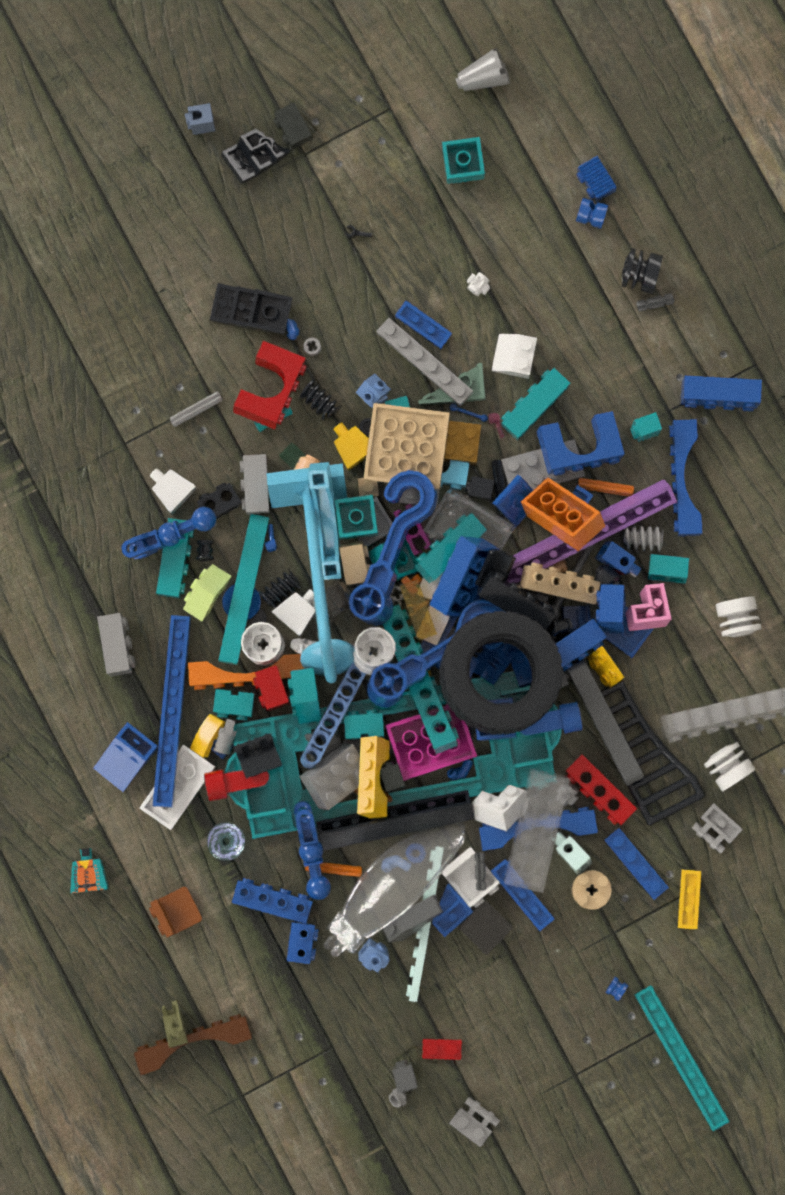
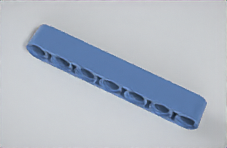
M354 662L346 671L301 756V764L305 768L315 767L322 758L366 673L361 672L355 666ZM351 672L356 673V674L358 675L359 679H358V680L353 679V678L350 676V673H351ZM342 689L349 690L350 696H345L342 693ZM333 705L340 706L341 712H335ZM329 721L333 728H326L324 722ZM315 738H321L324 745H318ZM306 755H313L315 762L308 761Z

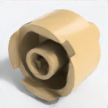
M585 871L579 874L573 881L572 896L575 902L582 908L598 909L603 907L610 899L611 884L608 878L601 872ZM591 884L597 889L593 896H590V892L586 891Z

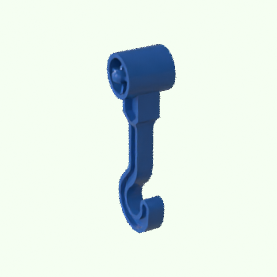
M408 470L398 473L386 486L384 497L390 503H397L401 499L403 492L410 488L419 490L420 501L416 506L396 517L390 527L379 560L375 564L370 565L364 584L355 588L350 595V610L356 617L369 625H382L390 619L394 607L390 595L397 579L394 569L407 532L410 528L428 518L437 504L438 496L435 486L427 476L418 471Z
M487 600L472 602L463 609L457 622L455 633L476 616L504 610ZM454 634L420 656L411 654L396 664L385 663L379 665L373 671L367 685L369 699L379 707L388 708L396 705L401 700L405 690L423 680L426 671L441 662L444 650ZM494 642L482 647L486 652H494L503 643Z

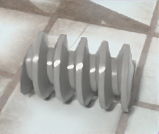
M635 525L632 526L631 530H629V527L624 528L623 545L626 544L627 549H630L631 545L634 544L635 550L638 549L639 545L642 546L643 550L649 545L651 551H653L654 546H657L658 551H661L663 529L660 533L658 527H655L654 532H652L651 526L647 527L646 532L643 526H640L638 531Z

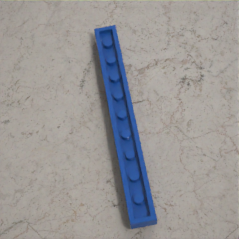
M171 615L153 795L154 807L173 808L191 625L190 616Z

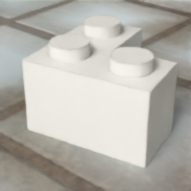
M508 785L499 796L482 791L471 803L475 820L507 831L528 808L525 790Z

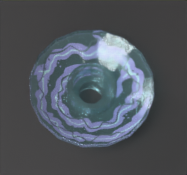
M230 822L215 825L207 836L209 852L215 858L222 861L237 858L245 846V836L242 830ZM228 838L230 840L229 845H224L223 839Z

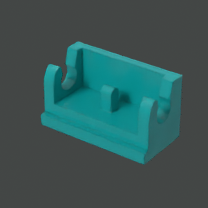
M651 554L647 580L686 584L689 558Z

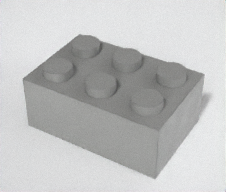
M121 613L98 616L106 673L110 677L133 673L132 668L136 666L134 656L130 655L129 649H132V642L126 633V630H129L128 619Z
M343 743L319 761L315 767L310 768L299 776L319 809H331L359 787L360 755L354 745Z

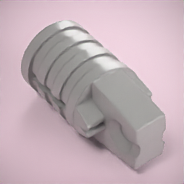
M226 719L224 728L220 727L214 751L230 755L233 740L236 736V731H233L234 720Z

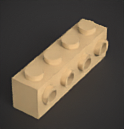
M531 563V566L524 565L520 582L522 589L596 605L600 582L594 581L593 576L583 575V578L577 577L576 572L566 571L564 574L560 573L559 568L549 567L547 570L542 568L543 565Z

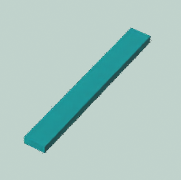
M250 514L219 662L238 665L242 647V635L247 625L269 517Z
M650 985L634 994L712 1131L729 1123V1119L653 987Z

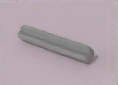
M215 392L170 417L172 425L176 427L222 401L220 393Z

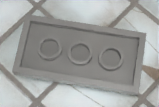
M575 439L564 442L571 452L579 455ZM541 449L501 460L508 485L517 475L521 476L533 490L547 477L557 484L585 477L584 470L578 472L569 470L559 476H554V474L548 475Z

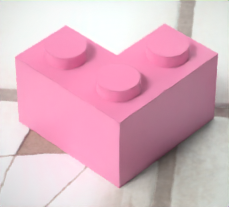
M664 583L645 585L640 592L642 604L631 605L625 613L629 631L666 627L671 620Z

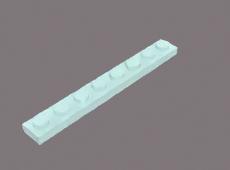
M436 847L435 851L431 850L429 862H433L432 870L428 869L426 881H430L429 889H424L423 900L436 895L444 848ZM431 921L420 928L416 935V938L420 940L419 946H415L413 958H416L415 966L411 965L409 976L413 977L412 985H408L406 996L410 997L409 1001L417 1002Z

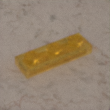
M418 580L401 585L400 589L418 640L421 641L437 635Z

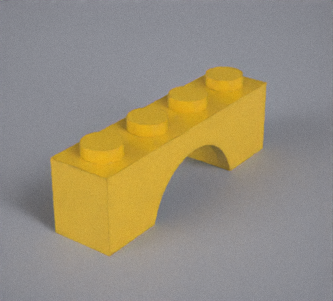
M379 736L361 738L357 814L368 818L387 817V797L380 785V770L383 763L389 760L390 741Z

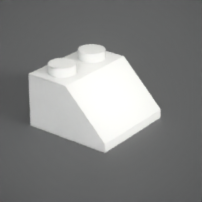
M499 334L492 372L529 379L537 338L520 334Z

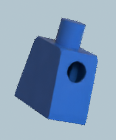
M612 541L604 542L595 556L596 560L604 565H610L622 575L629 573L636 577L641 570L639 566L634 564L636 558Z

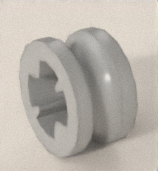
M308 338L304 342L306 354L315 356L320 352L321 345L316 338ZM314 342L317 349L315 351L313 349L311 352L307 345Z

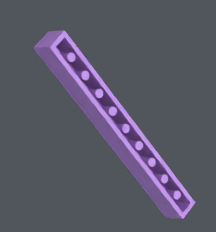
M663 479L600 511L605 527L579 551L676 503L677 500L670 485ZM552 535L513 555L516 560L507 581L510 583L520 582L524 565L531 566V563L543 565L542 568L545 569L579 551L555 535Z

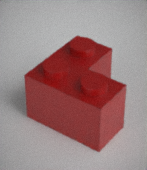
M277 665L255 672L256 677L253 678L256 689L260 688L262 696H259V700L263 709L266 708L269 712L290 705Z

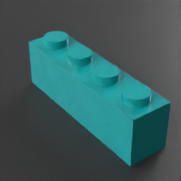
M555 368L551 371L547 369L540 377L542 379L538 385L534 383L528 389L529 394L525 398H519L514 404L516 408L512 412L508 410L502 416L501 426L517 441L570 387L571 383Z
M472 513L461 515L455 521L457 525L454 528L450 526L443 532L444 537L440 541L437 539L429 546L431 550L428 553L423 552L416 558L418 562L414 565V568L428 583L435 581L445 571L448 560L452 556L460 536L479 538L487 530Z
M168 518L167 522L173 523V521H178L182 523L186 520ZM194 530L184 534L185 539H180L176 545L163 548L157 595L180 599L181 594L185 593L186 583H183L184 575L187 576L189 564H186L187 556L190 557L192 545H189V540L193 538Z

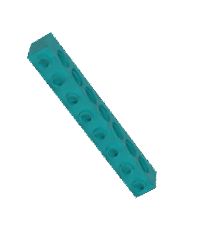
M399 604L393 607L390 619L382 624L384 630L394 639V654L398 662L411 654L420 656L423 653L420 643H415L413 637L416 636L413 626H408L406 620H409L406 609L402 610ZM396 625H403L401 630H394ZM404 641L410 642L407 647H401L400 645ZM426 671L424 679L410 687L409 690L435 753L438 754L458 746L456 739L459 736L455 727L452 729L449 722L452 720L448 710H443L442 705L445 703L441 693L437 694L435 688L438 686L434 676L430 677ZM424 692L431 693L429 698L421 697ZM430 710H439L436 715H429ZM439 726L446 727L442 733L436 732V729Z

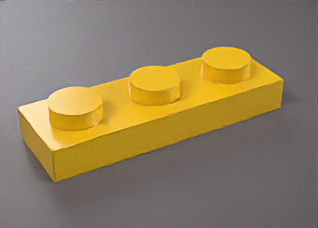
M681 870L677 928H698L701 871Z

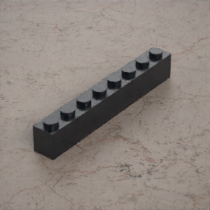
M464 790L388 806L387 817L368 818L355 813L317 821V829L320 843L322 844L323 851L473 820L474 816L469 792Z

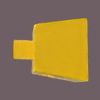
M342 422L333 429L339 436L334 441V445L346 469L349 471L366 459L369 438L356 426L348 431Z

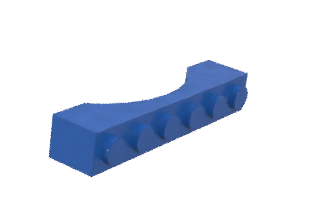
M697 419L673 420L672 425L669 426V437H673V444H670V456H674V463H671V475H675V482H672V491L676 494L677 500L673 504V513H677V520H674V532H677L678 536H701V513L690 500L684 479L687 455L698 438Z
M589 807L578 808L576 813H570V810L559 811L557 816H551V813L540 814L538 819H532V816L520 817L521 821L515 822L507 831L482 823L483 827L479 828L482 851L502 848L516 834L535 827H557L567 830L576 836L598 833L594 810H589Z

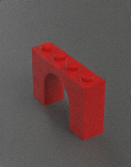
M263 341L256 355L255 364L277 373L283 380L284 388L278 395L270 398L259 397L241 389L235 401L233 413L276 429L277 425H281L284 420V409L290 407L292 402L290 396L292 392L297 391L300 383L298 378L300 375H304L307 365H305V357Z

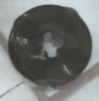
M341 579L325 590L329 624L334 622L342 612L345 613L350 609L349 599L352 591Z

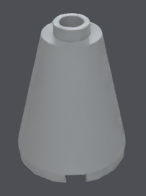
M497 48L492 49L458 73L456 82L459 89L463 88L464 91L510 84L506 66L502 62V56Z

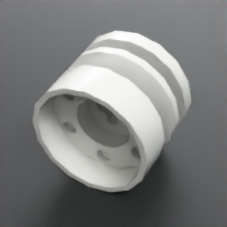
M755 596L716 604L718 617H727L728 620L720 624V627H729L728 630L721 632L722 637L745 636L761 629V624L751 623L759 620V616H750V612L757 610Z
M254 623L246 628L242 635V650L257 665H272L284 654V638L269 623ZM263 641L269 644V646L265 647V650H263V648L260 647V645L263 644Z
M373 627L360 633L354 645L353 660L355 666L361 672L372 675L379 665L391 663L395 653L393 637L386 630ZM370 651H371L372 653L376 652V653H377L376 656H374V655H371V656H370V655H369Z
M738 742L726 745L711 755L704 764L706 768L712 764L716 766V768L709 772L710 774L720 772L721 775L715 782L721 791L726 790L756 770L749 759L740 762L739 758L744 754L743 750L737 754L733 752V750L740 746Z

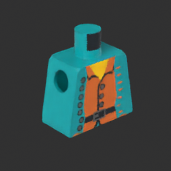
M91 848L80 849L81 861L72 862L71 893L109 889L102 860L92 858Z

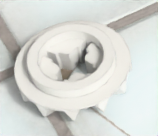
M305 638L293 639L290 648L302 654L309 645L316 641Z

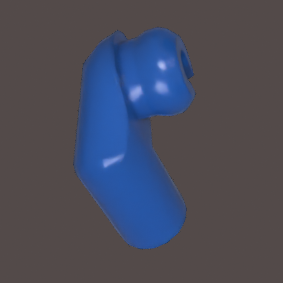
M468 759L463 761L461 767L450 768L447 771V776L454 781L466 778L473 765V761Z

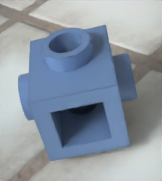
M373 374L363 382L356 393L365 403L373 408L374 403L383 404L388 399L386 395L391 389L376 374Z
M369 938L358 952L359 961L368 970L373 969L378 973L389 962L388 948L383 943H376Z

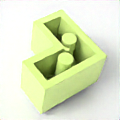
M214 564L208 570L203 569L199 576L200 579L196 578L190 587L193 589L192 592L189 591L184 599L186 604L183 610L200 621H203L210 613L217 598L225 590L231 578V575Z

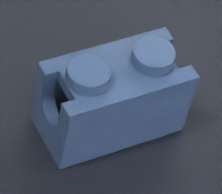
M210 103L187 107L188 113H185L188 130L192 129L193 135L215 131Z

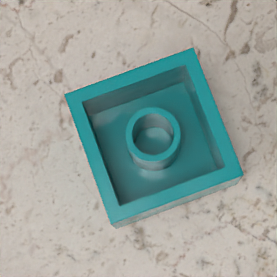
M480 137L442 142L447 184L485 179Z
M373 495L335 500L340 540L378 536Z
M314 668L290 671L291 679H288L293 717L297 716L298 723L321 720Z

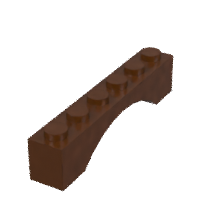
M241 1013L231 1016L230 1021L225 1023L222 1020L211 1023L212 1027L204 1029V1026L192 1029L193 1033L187 1035L188 1043L214 1039L235 1045L253 1038L247 1017H241ZM167 1038L155 1041V1046L149 1047L146 1044L137 1047L138 1051L134 1052L140 1075L161 1069L173 1052L188 1043L169 1048Z

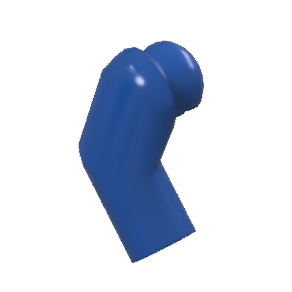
M288 318L286 325L287 337L290 340H296L297 335H299V328L294 320Z

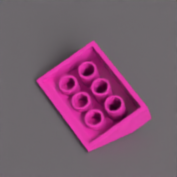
M448 705L443 706V710H448L452 721L449 724L451 729L455 727L459 736L456 739L458 746L438 754L435 753L420 714L385 725L403 781L477 757L467 724H465L466 722L461 721ZM431 710L429 715H436L439 710ZM439 726L437 727L436 732L442 733L445 731L446 727Z

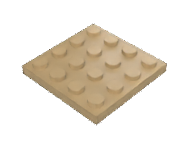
M374 403L363 479L389 483L398 473L408 470L418 471L427 476L436 489H440L450 413Z

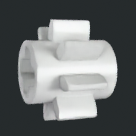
M480 272L476 276L472 273L467 280L469 284L467 288L476 296H479L480 293L485 295L490 289L488 285L490 280Z

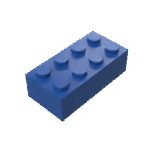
M684 376L681 384V405H685V408H696V405L704 406V409L723 407V410L742 408V411H754L761 403L762 380Z
M460 536L429 605L446 616L460 617L463 609L477 600V588L479 586L475 582L488 552L499 548L483 538Z

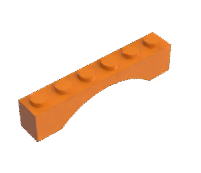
M301 654L283 655L276 663L268 667L277 665L282 680L291 679L290 671L304 669L300 662ZM208 661L188 663L190 687H194V690H204L206 686L213 685L214 689L225 688V684H233V687H242L244 683L252 682V685H254L253 678L256 677L255 672L232 673L219 669Z

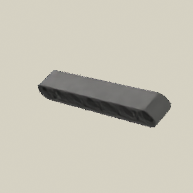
M583 659L574 663L567 672L626 786L644 778L643 772L586 662Z

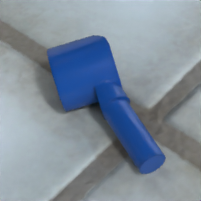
M269 524L270 541L264 543L267 551L272 552L277 549V545L274 539L273 524Z

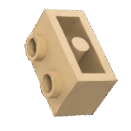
M363 540L340 544L339 549L346 585L363 583L371 565L367 564L366 557H369L368 546H364Z

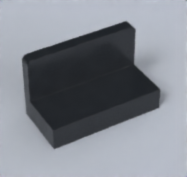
M502 549L490 550L475 584L479 586L489 571L499 572L507 580L516 558Z

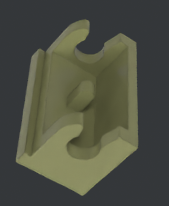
M177 1000L172 1001V1010H166V1007L162 1006V1013L164 1015L162 1017L169 1048L188 1043L182 1012Z

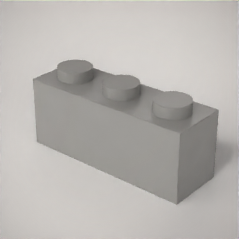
M266 454L243 455V461H240V472H244V480H241V491H245V498L242 499V510H246L247 515L269 514V491L266 473H268Z

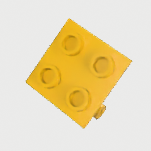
M603 646L587 657L590 667L596 671L600 681L606 687H612L624 678Z

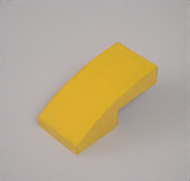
M209 714L195 735L190 749L202 757H208L214 740H217L219 729L224 727L225 722L215 715Z

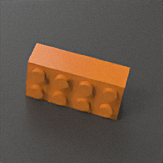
M548 477L521 501L527 517L577 551L582 549L605 527L600 511Z

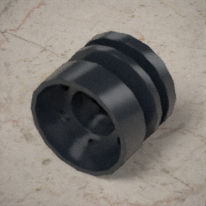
M631 247V251L625 259L621 275L622 287L627 286L629 279L633 280L631 289L635 288L637 282H641V292L653 294L663 255L651 252L648 259L644 260V250H640L639 257L636 258L634 257L636 248Z

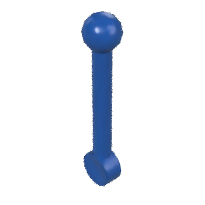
M454 403L450 405V410L453 412L459 411L479 418L482 422L488 420L487 415L470 412L457 407Z

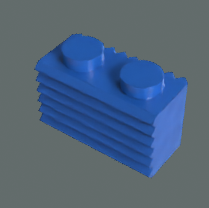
M598 156L577 168L578 173L576 176L581 184L585 183L588 188L586 192L591 200L595 199L596 203L616 191V185Z

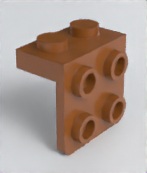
M182 887L160 899L150 902L152 906L149 908L153 918L157 917L160 923L157 925L161 935H166L167 938L202 920V916L187 887Z

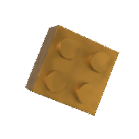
M449 421L444 462L455 460L468 462L469 465L476 466L481 431L480 424Z

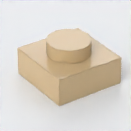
M363 478L358 479L359 496L373 495V497H379L377 481L365 480Z

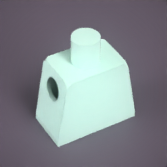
M558 832L552 838V841L558 846L556 848L557 853L577 875L581 874L592 864L591 858L571 836L566 839L561 832ZM568 848L573 849L570 853H567L566 850Z

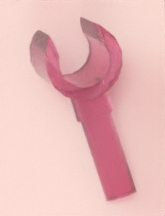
M490 413L488 415L489 424L496 423L500 439L505 437L499 415L497 413Z

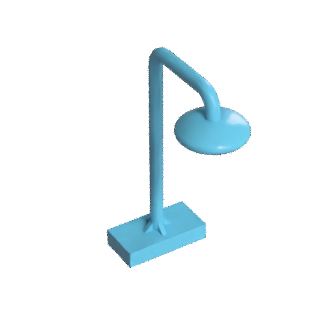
M343 463L330 465L334 500L347 498ZM309 468L266 473L271 508L302 504L304 506L319 641L312 643L302 652L300 662L304 669L314 668L315 675L325 676L327 682L334 683L337 680V675L347 671L354 662V646L343 640L331 639L317 518L309 485Z

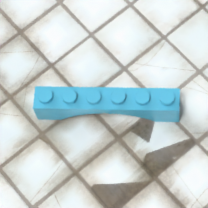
M330 462L311 463L308 469V477L317 518L324 580L341 579L343 565L339 549L340 538Z

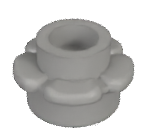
M396 1088L393 1089V1092L389 1095V1101L395 1107L404 1106L407 1102L405 1092L398 1093Z

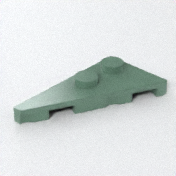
M479 363L476 367L460 374L458 377L473 390V394L465 402L485 400L483 364ZM440 388L418 400L419 406L456 403Z

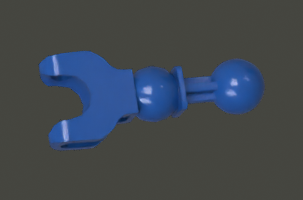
M200 507L194 511L192 518L182 523L178 521H173V523L167 522L161 525L158 530H153L125 541L122 544V553L126 557L134 559L148 557L166 546L176 545L180 539H185L184 534L192 530H211L216 524V515L212 509Z
M300 801L294 806V813L301 844L299 855L303 859L304 866H308L310 879L306 884V891L312 899L322 900L329 895L331 890L330 882L326 877L322 876L320 864L323 863V847L318 841L312 807L310 803Z

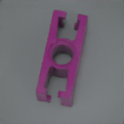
M412 504L407 505V506H406V510L412 508L413 505H412ZM400 509L393 512L395 517L401 514ZM422 523L417 524V534L410 535L408 531L406 539L415 556L423 553L422 550L417 549L414 542L415 539L421 536L426 543L424 549H431L429 546L432 543Z

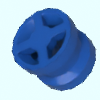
M614 977L605 993L613 995L615 1000L619 1001L628 985L619 982V979Z

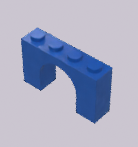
M613 411L597 414L592 418L591 423L596 437V449L587 455L575 454L565 446L558 422L540 426L537 430V435L548 475L554 474V476H559L569 470L578 472L583 470L584 467L597 468L602 466L603 463L609 462L610 465L619 463L624 456V450Z

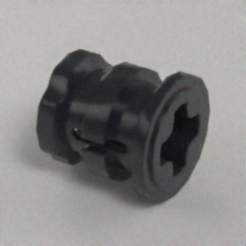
M197 540L198 548H196L198 556L195 557V560L213 561L212 553L214 549L212 545L214 541Z

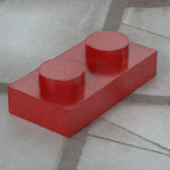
M423 1039L422 1059L461 1060L462 1040Z

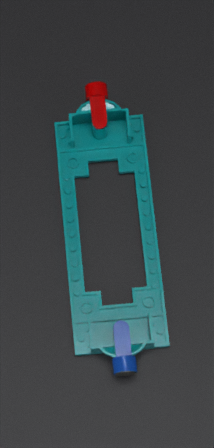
M514 671L502 673L494 685L482 677L471 679L476 691L487 700L513 698L514 702H516L517 698L522 699L526 696L531 686L519 688ZM438 685L435 691L437 694L441 693L444 703L447 704V700L442 693V687ZM410 691L403 693L401 700L396 705L388 708L379 707L370 699L351 702L344 716L348 715L347 712L359 711V715L367 714V710H378L379 713L386 716L417 710ZM424 692L421 697L429 698L431 693ZM577 702L559 705V710L553 704L539 721L527 729L517 732V738L489 740L492 754L473 758L476 777L388 793L393 801L391 803L388 802L387 807L468 790L469 797H475L482 791L489 794L504 791L508 785L522 788L556 781L552 750L559 743L562 730L564 734L582 730L583 723L579 704ZM333 706L335 712H341L340 706ZM327 707L320 708L321 718ZM292 713L235 724L233 731H236L234 746L238 743L247 742L249 739L253 740L254 737L264 736L265 733H270L283 766L246 779L237 755L234 753L228 760L225 773L223 769L204 773V783L209 801L226 799L229 793V796L237 805L246 809L252 839L298 831L294 806L300 801L310 803L315 827H317V821L358 813V799L337 803L329 810L319 809L308 790L302 789L296 752L305 750L308 744L305 734L311 733V730L316 729L320 720L298 723L297 716L293 717ZM344 716L340 724H344ZM329 721L324 722L325 727L332 726Z

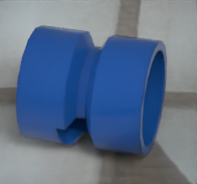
M583 198L576 222L583 224L589 222L591 226L601 229L608 205L599 202L594 204L593 200Z

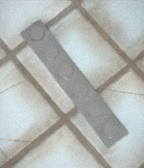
M390 318L376 331L380 337L460 407L473 394L472 389Z

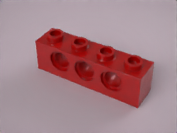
M583 755L565 771L567 773L565 777L573 785L577 783L581 787L579 791L586 798L590 796L595 801L593 805L601 812L604 810L609 815L607 818L612 824L616 825L618 823L621 826L637 810ZM587 772L591 775L589 783L581 781L582 773ZM602 786L605 789L604 796H596L594 793L595 787ZM612 799L616 800L619 804L618 809L615 811L608 807V803Z

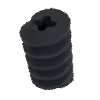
M313 379L303 389L300 398H307L305 403L307 405L312 403L310 408L312 410L317 409V415L323 414L321 419L325 421L334 416L342 405L335 407L337 400L330 402L329 400L332 395L330 394L325 397L326 389L319 391L321 384L319 383L314 386L313 384L316 379Z
M289 568L290 574L282 573L284 579L276 577L277 584L273 581L270 582L271 589L267 586L264 587L266 593L258 591L269 606L277 608L276 601L282 604L283 596L288 599V592L295 593L294 587L302 589L300 582Z

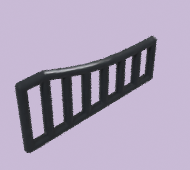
M620 681L612 687L608 686L601 690L603 697H606L620 690L625 700L610 707V711L612 714H615L629 707L634 717L618 725L621 732L637 723L644 730L645 733L627 742L630 749L648 739L657 747L637 758L638 765L640 766L661 754L671 762L627 786L646 823L651 826L703 799L705 793L696 776L666 748L653 732L634 702L625 683ZM676 768L686 776L642 799L637 790ZM691 783L696 792L694 795L651 816L646 806Z

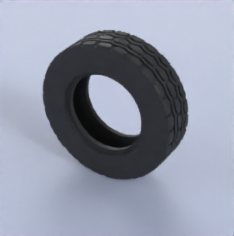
M510 611L488 612L476 616L465 623L447 644L440 662V686L448 706L461 721L466 722L465 724L484 733L495 735L512 734L535 724L553 706L563 681L562 659L555 641L551 639V635L535 620L533 622L531 618L525 615H518V613ZM494 642H502L513 645L524 653L532 669V682L526 696L513 703L498 704L485 699L476 691L470 678V662L474 653L482 646Z

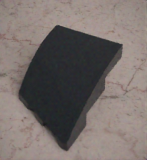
M254 129L240 136L236 145L222 151L221 157L242 185L277 164L290 154L291 151L287 147L283 148L276 144L274 139L265 136L259 130Z

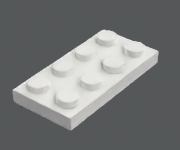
M183 745L178 752L173 808L154 807L153 788L140 806V809L172 830L203 786L204 773L212 772L215 766Z

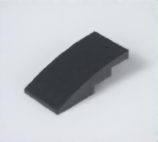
M218 283L209 321L284 335L293 297L259 289L253 290Z

